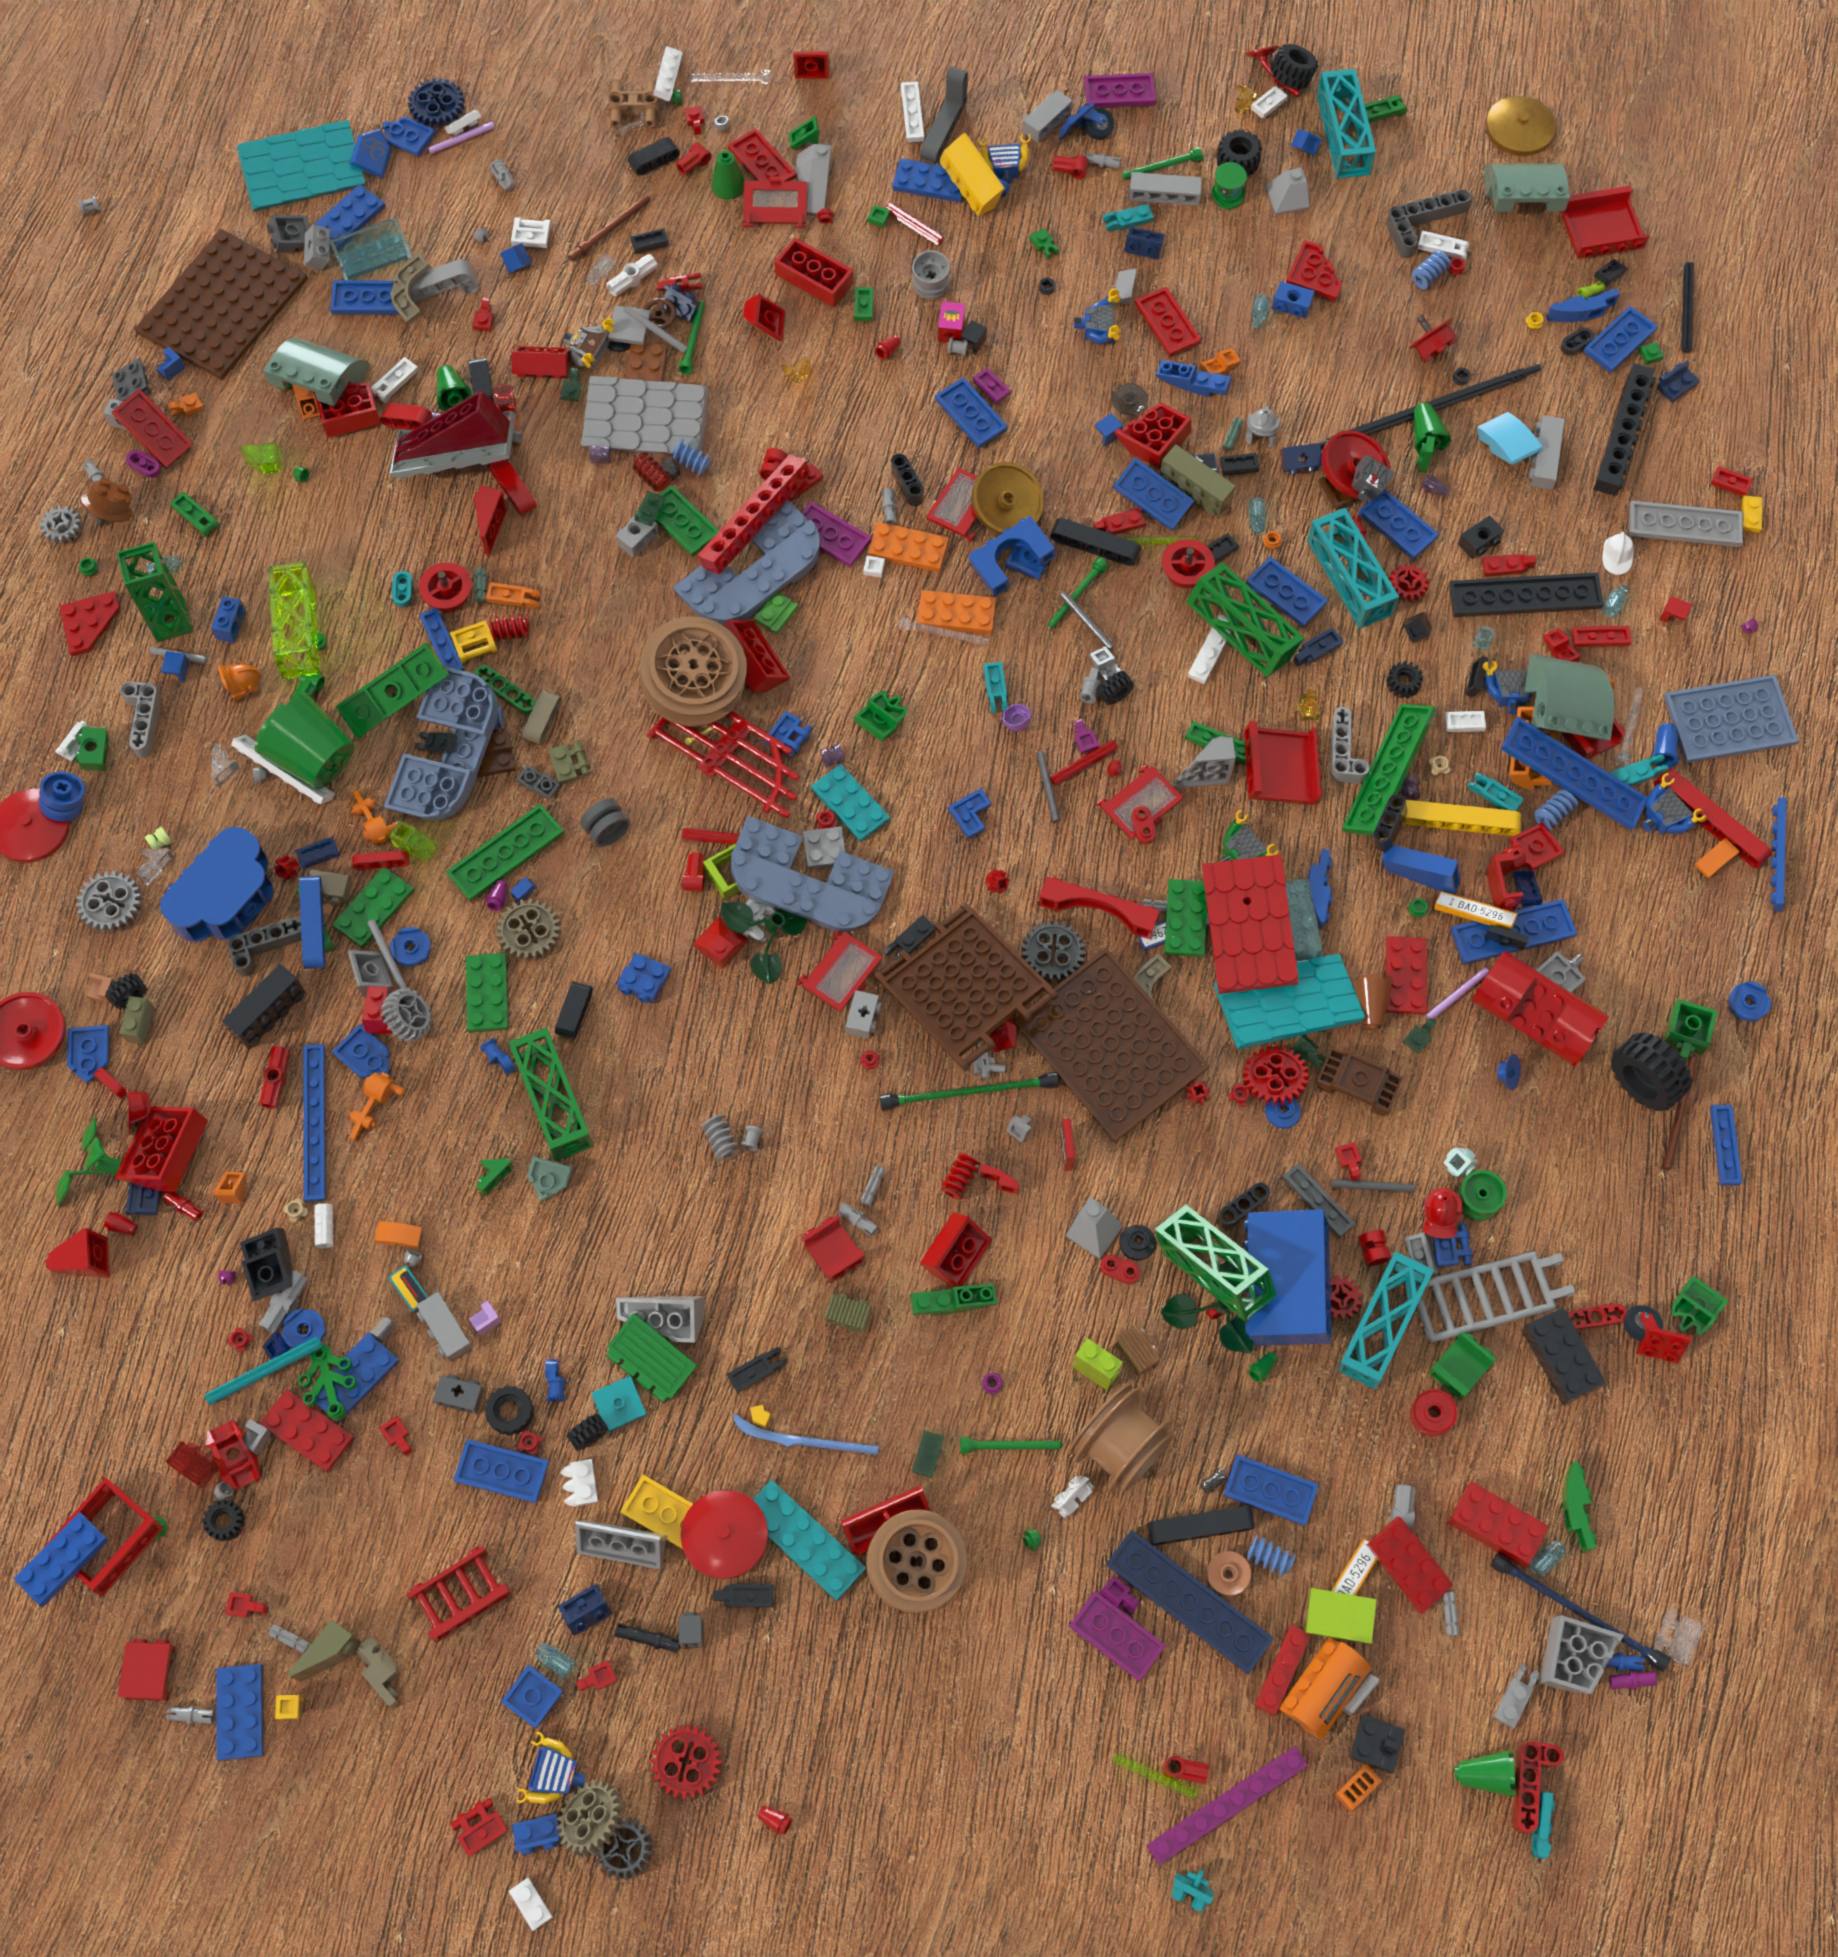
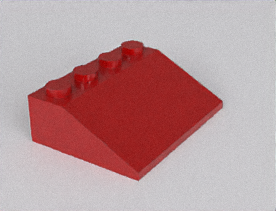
M151 1107L149 1115L141 1121L115 1178L158 1191L176 1192L208 1120L194 1108Z

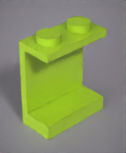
M1087 1338L1075 1355L1073 1368L1108 1391L1119 1375L1118 1369L1123 1362Z

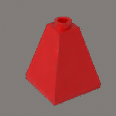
M88 1228L80 1230L48 1253V1258L45 1261L47 1269L59 1274L109 1278L108 1237Z

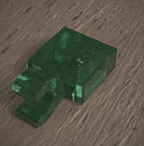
M571 368L570 380H564L560 393L562 400L579 402L583 387L582 383L579 382V369Z
M1429 1018L1421 1029L1415 1026L1403 1040V1043L1419 1055L1431 1041L1432 1037L1428 1034L1437 1022Z
M1302 1035L1290 1049V1051L1294 1050L1295 1055L1300 1054V1060H1305V1063L1310 1061L1318 1069L1326 1061L1323 1055L1316 1052L1319 1047L1306 1035Z

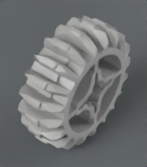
M401 988L390 993L383 1001L381 1016L385 1017L383 1023H387V1030H392V1036L397 1035L399 1040L404 1039L405 1042H413L425 1037L431 1030L430 1026L433 1024L431 1019L434 1015L429 1012L431 1008L427 1007V1001H423L422 995H417L416 990L411 991L409 988Z

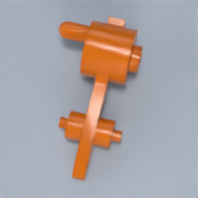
M358 790L352 792L358 802L352 805L353 809L350 810L352 815L356 813L357 816H360L364 813L368 819L363 824L365 830L362 831L367 842L371 840L374 846L387 842V839L392 837L390 833L400 829L402 823L397 821L386 826L380 815L373 818L369 810L375 808L374 804L377 803L375 798L371 800L368 797L363 800Z
M374 1072L365 1080L364 1095L368 1096L369 1100L362 1112L358 1110L350 1112V1121L356 1124L349 1139L356 1141L363 1128L369 1130L376 1126V1123H374L375 1118L371 1117L370 1114L377 1101L382 1104L390 1098L392 1092L398 1095L404 1094V1088L396 1085L395 1081L390 1079V1075L384 1072L381 1074Z

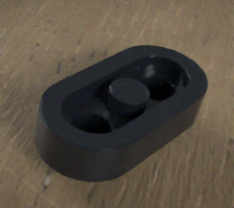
M1588 328L1578 329L1563 339L1560 346L1561 351L1566 355L1578 353L1593 341L1594 333Z

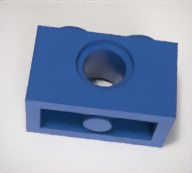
M1280 281L1272 309L1292 314L1296 317L1307 318L1314 291Z

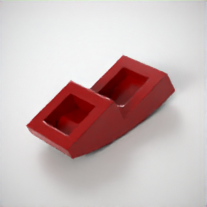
M1559 627L1543 635L1547 647L1555 658L1572 662L1580 661L1581 655L1569 644L1570 638Z
M985 1164L981 1165L979 1178L999 1182L998 1190L1018 1194L1019 1184L1012 1177L994 1167Z

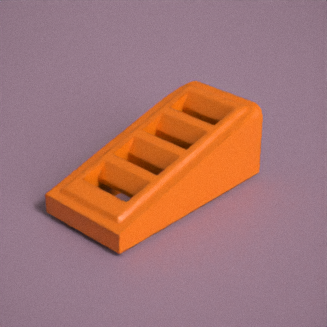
M1365 1764L1334 1795L1349 1812H1352L1382 1780ZM1364 1772L1374 1781L1372 1784L1362 1775ZM1358 1778L1368 1787L1366 1790L1356 1781ZM1352 1784L1362 1793L1360 1796L1350 1787ZM1346 1790L1356 1799L1354 1802L1344 1793Z

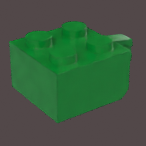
M1677 999L1671 1007L1664 1042H1668L1671 1046L1679 1049V1055L1685 1061L1688 1059L1690 1052L1703 1055L1711 1042L1717 1010Z

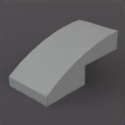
M1107 647L1089 654L1095 668L1099 669L1098 673L1103 681L1107 680V677L1113 676L1114 673L1121 671L1115 663V657Z

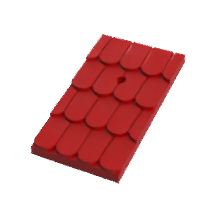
M1277 854L1202 864L1218 994L1298 985V972L1282 855Z

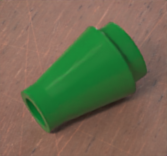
M1267 1352L1266 1355L1249 1366V1376L1258 1383L1265 1381L1278 1358L1272 1352Z

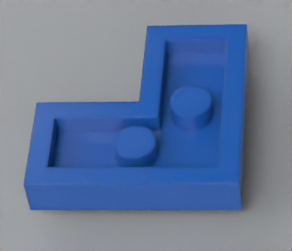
M980 788L948 806V811L968 840L985 831V826L976 814L991 807V802Z

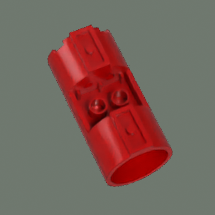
M1505 950L1471 999L1473 1003L1503 1022L1509 1023L1574 1067L1582 1059L1609 1018L1605 1013Z

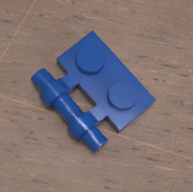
M785 711L768 734L784 743L785 746H789L793 752L791 755H785L792 758L794 754L799 752L804 740H808L813 728L808 724L804 729L801 728L802 720ZM795 733L798 735V737L793 742L790 739Z
M1465 1223L1458 1224L1459 1231H1457L1454 1238L1439 1239L1432 1237L1437 1267L1458 1266V1258H1463L1464 1266L1472 1265L1471 1257H1473V1252L1470 1249L1468 1240L1470 1239V1232L1467 1231ZM1455 1240H1460L1461 1249H1457Z

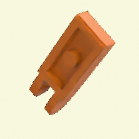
M490 582L486 602L537 609L539 606L537 601L525 598L527 596L538 599L541 597V592L522 586Z

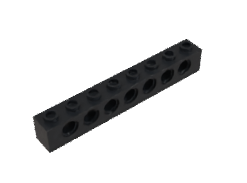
M1633 364L1593 490L1615 496L1617 489H1622L1625 480L1622 479V475H1626L1629 464H1626L1627 460L1630 461L1634 451L1631 449V446H1635L1638 435L1635 433L1640 430L1642 425L1640 416H1644L1647 408L1644 403H1648L1651 392L1648 390L1649 387L1652 388L1656 377H1653L1655 369Z

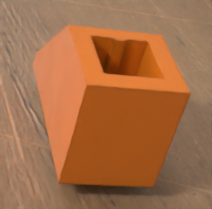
M292 384L302 419L319 416L315 392Z

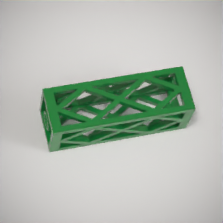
M151 542L116 552L124 584L156 642L194 632L186 601L156 543ZM140 557L155 563V567L150 575L135 569ZM132 558L130 564L128 565L126 559ZM152 587L163 591L160 599L149 595ZM175 617L173 622H166L167 618Z
M1223 562L1199 578L1186 601L1191 608L1267 678L1292 659L1304 640V637ZM1226 585L1240 589L1246 604L1233 600ZM1253 600H1254L1258 605H1260L1265 611L1260 610V609H1257V608L1255 607V604H1254ZM1209 603L1221 607L1229 622L1214 618ZM1244 613L1250 614L1252 621ZM1261 618L1276 622L1281 637L1268 633ZM1238 619H1239L1246 627L1240 626V623H1239ZM1225 629H1228V630H1230V631H1233L1234 634H1235V636H1236V638H1237V640H1236L1231 634H1229ZM1244 636L1258 640L1264 655L1250 651Z
M547 1027L509 1041L510 1048L555 1162L594 1147ZM545 1038L546 1043L541 1045L536 1043V1041ZM527 1045L526 1051L519 1053L518 1048ZM542 1053L543 1055H545L546 1057H548L549 1059H551L552 1062H550L549 1060H547L546 1058H544V1057H543L542 1055H540V1054ZM532 1057L530 1070L528 1071L529 1060ZM537 1059L550 1067L547 1084L534 1075ZM557 1072L554 1087L552 1088L554 1074ZM561 1079L569 1099L558 1092ZM532 1081L542 1086L544 1089H546V1091H544L542 1088L534 1084ZM533 1089L544 1096L542 1110ZM557 1098H559L561 1101L569 1105L570 1108L561 1103L559 1100H557ZM549 1100H550L551 1102H550V1106H549L548 1116L546 1117V1112H547V1108H548V1103H549ZM555 1105L569 1114L566 1130L552 1121ZM573 1118H575V1120H574V1125H573V1130H572V1133H571Z
M1184 1205L1155 1228L1163 1255L1242 1320H1248L1277 1296L1269 1269L1188 1205ZM1211 1236L1216 1240V1242L1219 1245L1214 1243V1241L1211 1239ZM1195 1238H1197V1239H1198L1199 1241H1201L1204 1245H1202V1244H1194V1243H1190V1242H1191L1192 1240H1194ZM1190 1251L1210 1254L1213 1269ZM1177 1252H1179L1184 1257V1260L1179 1256ZM1217 1255L1240 1273L1221 1271ZM1247 1264H1248L1249 1267L1254 1271V1273H1252V1272L1247 1268ZM1212 1280H1214L1219 1285V1288L1213 1283ZM1226 1280L1237 1281L1241 1283L1238 1286L1234 1287ZM1253 1284L1264 1292L1257 1298ZM1249 1287L1251 1298L1241 1297L1240 1294Z

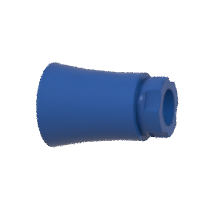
M1664 723L1659 726L1656 733L1652 757L1663 754L1665 758L1662 762L1655 764L1658 767L1668 765L1670 768L1676 766L1679 762L1678 729L1670 723Z

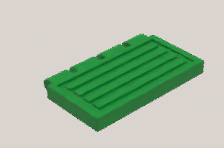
M632 1313L607 1346L610 1350L606 1357L616 1365L624 1360L620 1368L632 1378L639 1373L640 1375L636 1381L646 1390L650 1391L655 1386L656 1388L652 1395L662 1403H665L668 1398L673 1399L699 1366L635 1313Z

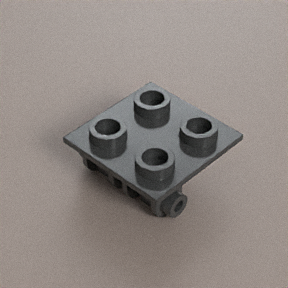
M140 357L112 374L117 400L124 402L139 388L146 396L149 395L150 389L147 385L148 380L145 374V366L142 365Z

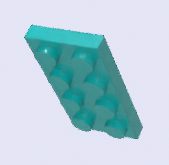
M841 764L811 785V790L835 813V816L860 843L890 821V816Z

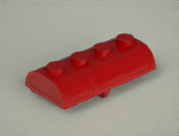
M921 1485L840 1520L853 1554L858 1553L861 1555L868 1552L873 1536L891 1517L909 1510L930 1511Z

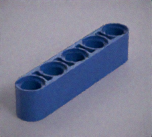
M321 876L300 877L304 969L324 968L326 961Z

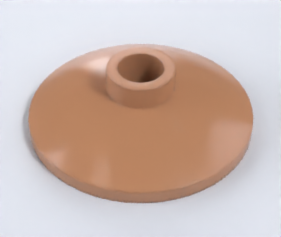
M1224 1551L1211 1559L1207 1569L1209 1583L1217 1592L1233 1596L1244 1591L1249 1585L1251 1569L1247 1560L1242 1555L1233 1551ZM1230 1571L1232 1577L1226 1578L1224 1572Z

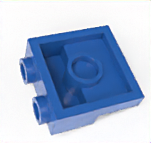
M635 952L628 967L625 966L617 982L618 989L625 995L630 996L631 994L636 996L644 1003L651 1002L655 1004L672 969L667 965Z

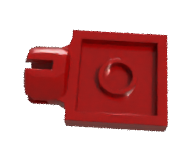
M1543 822L1511 837L1509 840L1511 847L1503 851V853L1514 852L1515 861L1510 871H1515L1521 867H1527L1530 871H1533L1562 857L1565 853Z

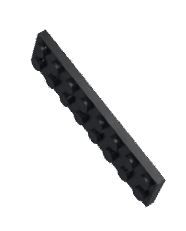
M1598 572L1449 581L1448 584L1453 617L1602 609L1604 606Z

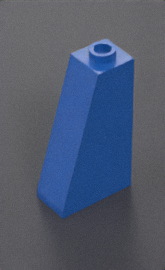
M1393 845L1390 850L1384 851L1382 855V862H1384L1386 871L1438 891L1456 894L1461 881L1458 860Z

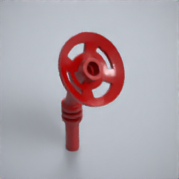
M1279 46L1266 47L1245 53L1247 57L1258 58L1261 65L1274 79V83L1281 88L1284 87L1295 97H1299L1301 94L1300 90L1282 85L1271 74V64L1267 60H1269V55L1279 49Z

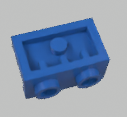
M558 1814L512 1824L515 1852H521V1855L524 1856L535 1853V1848L543 1847L544 1850L556 1848L557 1843L562 1841L558 1836L561 1831L556 1829L559 1825V1820H557Z

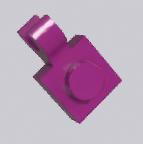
M1082 719L1075 721L1074 729L1077 734L1074 735V740L1080 754L1099 748L1093 730H1086Z
M1114 1575L1100 1592V1595L1116 1607L1121 1603L1124 1610L1130 1615L1134 1613L1140 1604L1136 1598L1128 1594L1131 1588Z

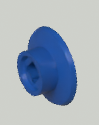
M1512 1054L1506 1062L1501 1061L1498 1066V1079L1505 1082L1509 1090H1514L1519 1082L1521 1066L1518 1056Z
M1293 1098L1292 1104L1286 1100L1284 1106L1277 1102L1276 1107H1274L1273 1102L1270 1101L1265 1107L1268 1121L1278 1128H1291L1301 1118V1107L1295 1098ZM1285 1107L1287 1112L1283 1113L1280 1108Z

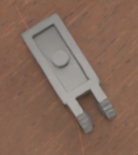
M1523 1663L1511 1679L1493 1716L1494 1719L1511 1729H1515L1533 1691L1532 1687L1539 1676V1672L1534 1670L1529 1677L1527 1685L1522 1683L1520 1679L1526 1672L1527 1667Z

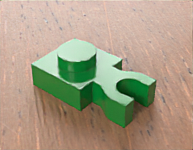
M1045 228L1029 236L1031 243L1039 252L1043 250L1047 259L1051 257L1050 251L1054 252L1055 255L1059 254V248L1054 245V239Z

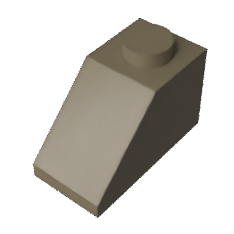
M310 870V876H321L322 894L329 903L333 905L347 904L352 887L349 875Z

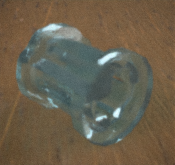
M1482 626L1477 631L1478 635L1474 639V645L1479 650H1486L1490 647L1491 640L1494 638V631L1490 627Z

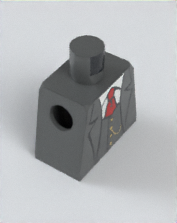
M1365 455L1356 465L1352 487L1360 492L1358 498L1361 501H1368L1369 498L1375 500L1393 478L1395 472L1370 456Z

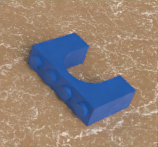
M1031 516L1021 519L1017 525L1004 530L1000 536L990 539L986 545L980 549L973 550L968 556L970 565L994 597L1010 587L1008 578L997 564L999 555L1005 549L1014 546L1023 547L1033 555L1041 567L1057 557L1054 546Z

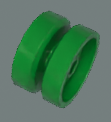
M1488 1170L1471 1172L1463 1180L1457 1191L1462 1201V1214L1473 1221L1480 1222L1493 1218L1502 1208L1507 1198V1189L1503 1180L1497 1174Z

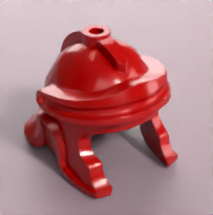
M1449 1188L1435 1189L1429 1193L1424 1204L1426 1219L1423 1231L1434 1238H1454L1457 1233V1222L1463 1212L1461 1198Z

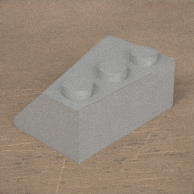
M1220 736L1212 739L1171 785L1174 788L1229 784L1236 759L1233 737Z
M1562 1615L1552 1618L1540 1683L1560 1690L1592 1694L1604 1672L1607 1662L1612 1658L1618 1642L1622 1640L1624 1635Z

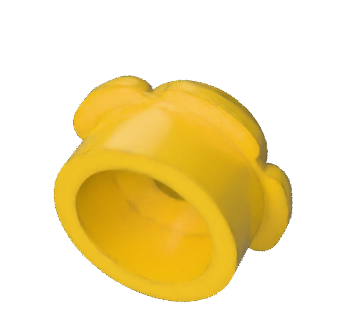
M1532 312L1526 318V323H1528V327L1531 329H1539L1543 326V316L1538 312Z

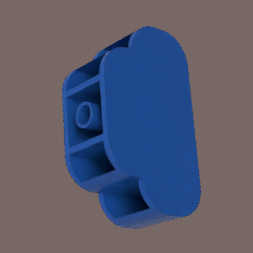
M230 827L221 831L215 839L210 840L206 849L195 857L194 862L183 870L179 879L168 887L167 892L161 899L160 909L172 929L179 936L191 942L205 940L211 934L218 939L229 940L234 935L241 934L270 902L273 896V885L266 874L269 865L268 858L257 838L241 827Z

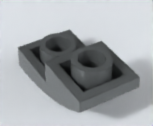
M528 764L516 779V782L528 790L548 800L560 785L545 773L542 775Z

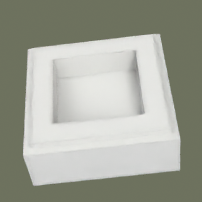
M867 556L863 575L882 578L885 558Z

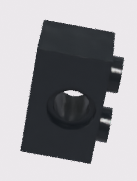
M1489 515L1463 532L1458 545L1473 559L1478 555L1482 556L1491 546H1497L1502 541L1501 537L1504 530Z

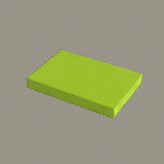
M1310 1588L1305 1633L1372 1644L1377 1599Z

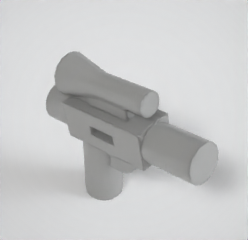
M986 1052L974 1061L973 1074H982V1079L987 1080L990 1079V1071L1005 1073L1006 1065L995 1064L994 1058L988 1057V1052Z

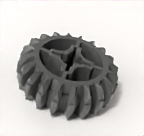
M627 1816L625 1823H623V1819L618 1820L621 1828H615L614 1830L616 1833L614 1848L606 1853V1842H604L603 1850L599 1849L596 1851L594 1856L600 1855L601 1858L597 1859L595 1864H604L600 1868L602 1873L609 1869L607 1873L608 1878H611L615 1872V1880L620 1881L621 1874H624L625 1881H628L630 1872L634 1878L638 1877L637 1868L641 1872H645V1868L642 1866L643 1862L650 1865L651 1861L646 1859V1855H654V1852L647 1850V1847L654 1846V1842H647L646 1839L650 1838L652 1834L650 1832L643 1834L647 1828L646 1825H642L639 1829L637 1828L640 1823L638 1819L634 1821L633 1825H631V1817ZM619 1830H633L638 1837L625 1840ZM620 1841L624 1842L625 1845L629 1844V1847L626 1849V1855H623L622 1852L620 1854L617 1853L621 1848ZM641 1843V1854L634 1863L632 1851ZM622 1857L628 1867L616 1868L610 1864L609 1860Z

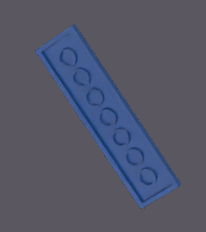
M1517 717L1514 720L1501 746V750L1629 830L1635 828L1648 797L1522 718Z

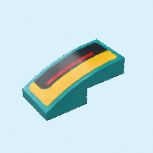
M406 1265L388 1276L412 1312L417 1309L416 1305L428 1298Z

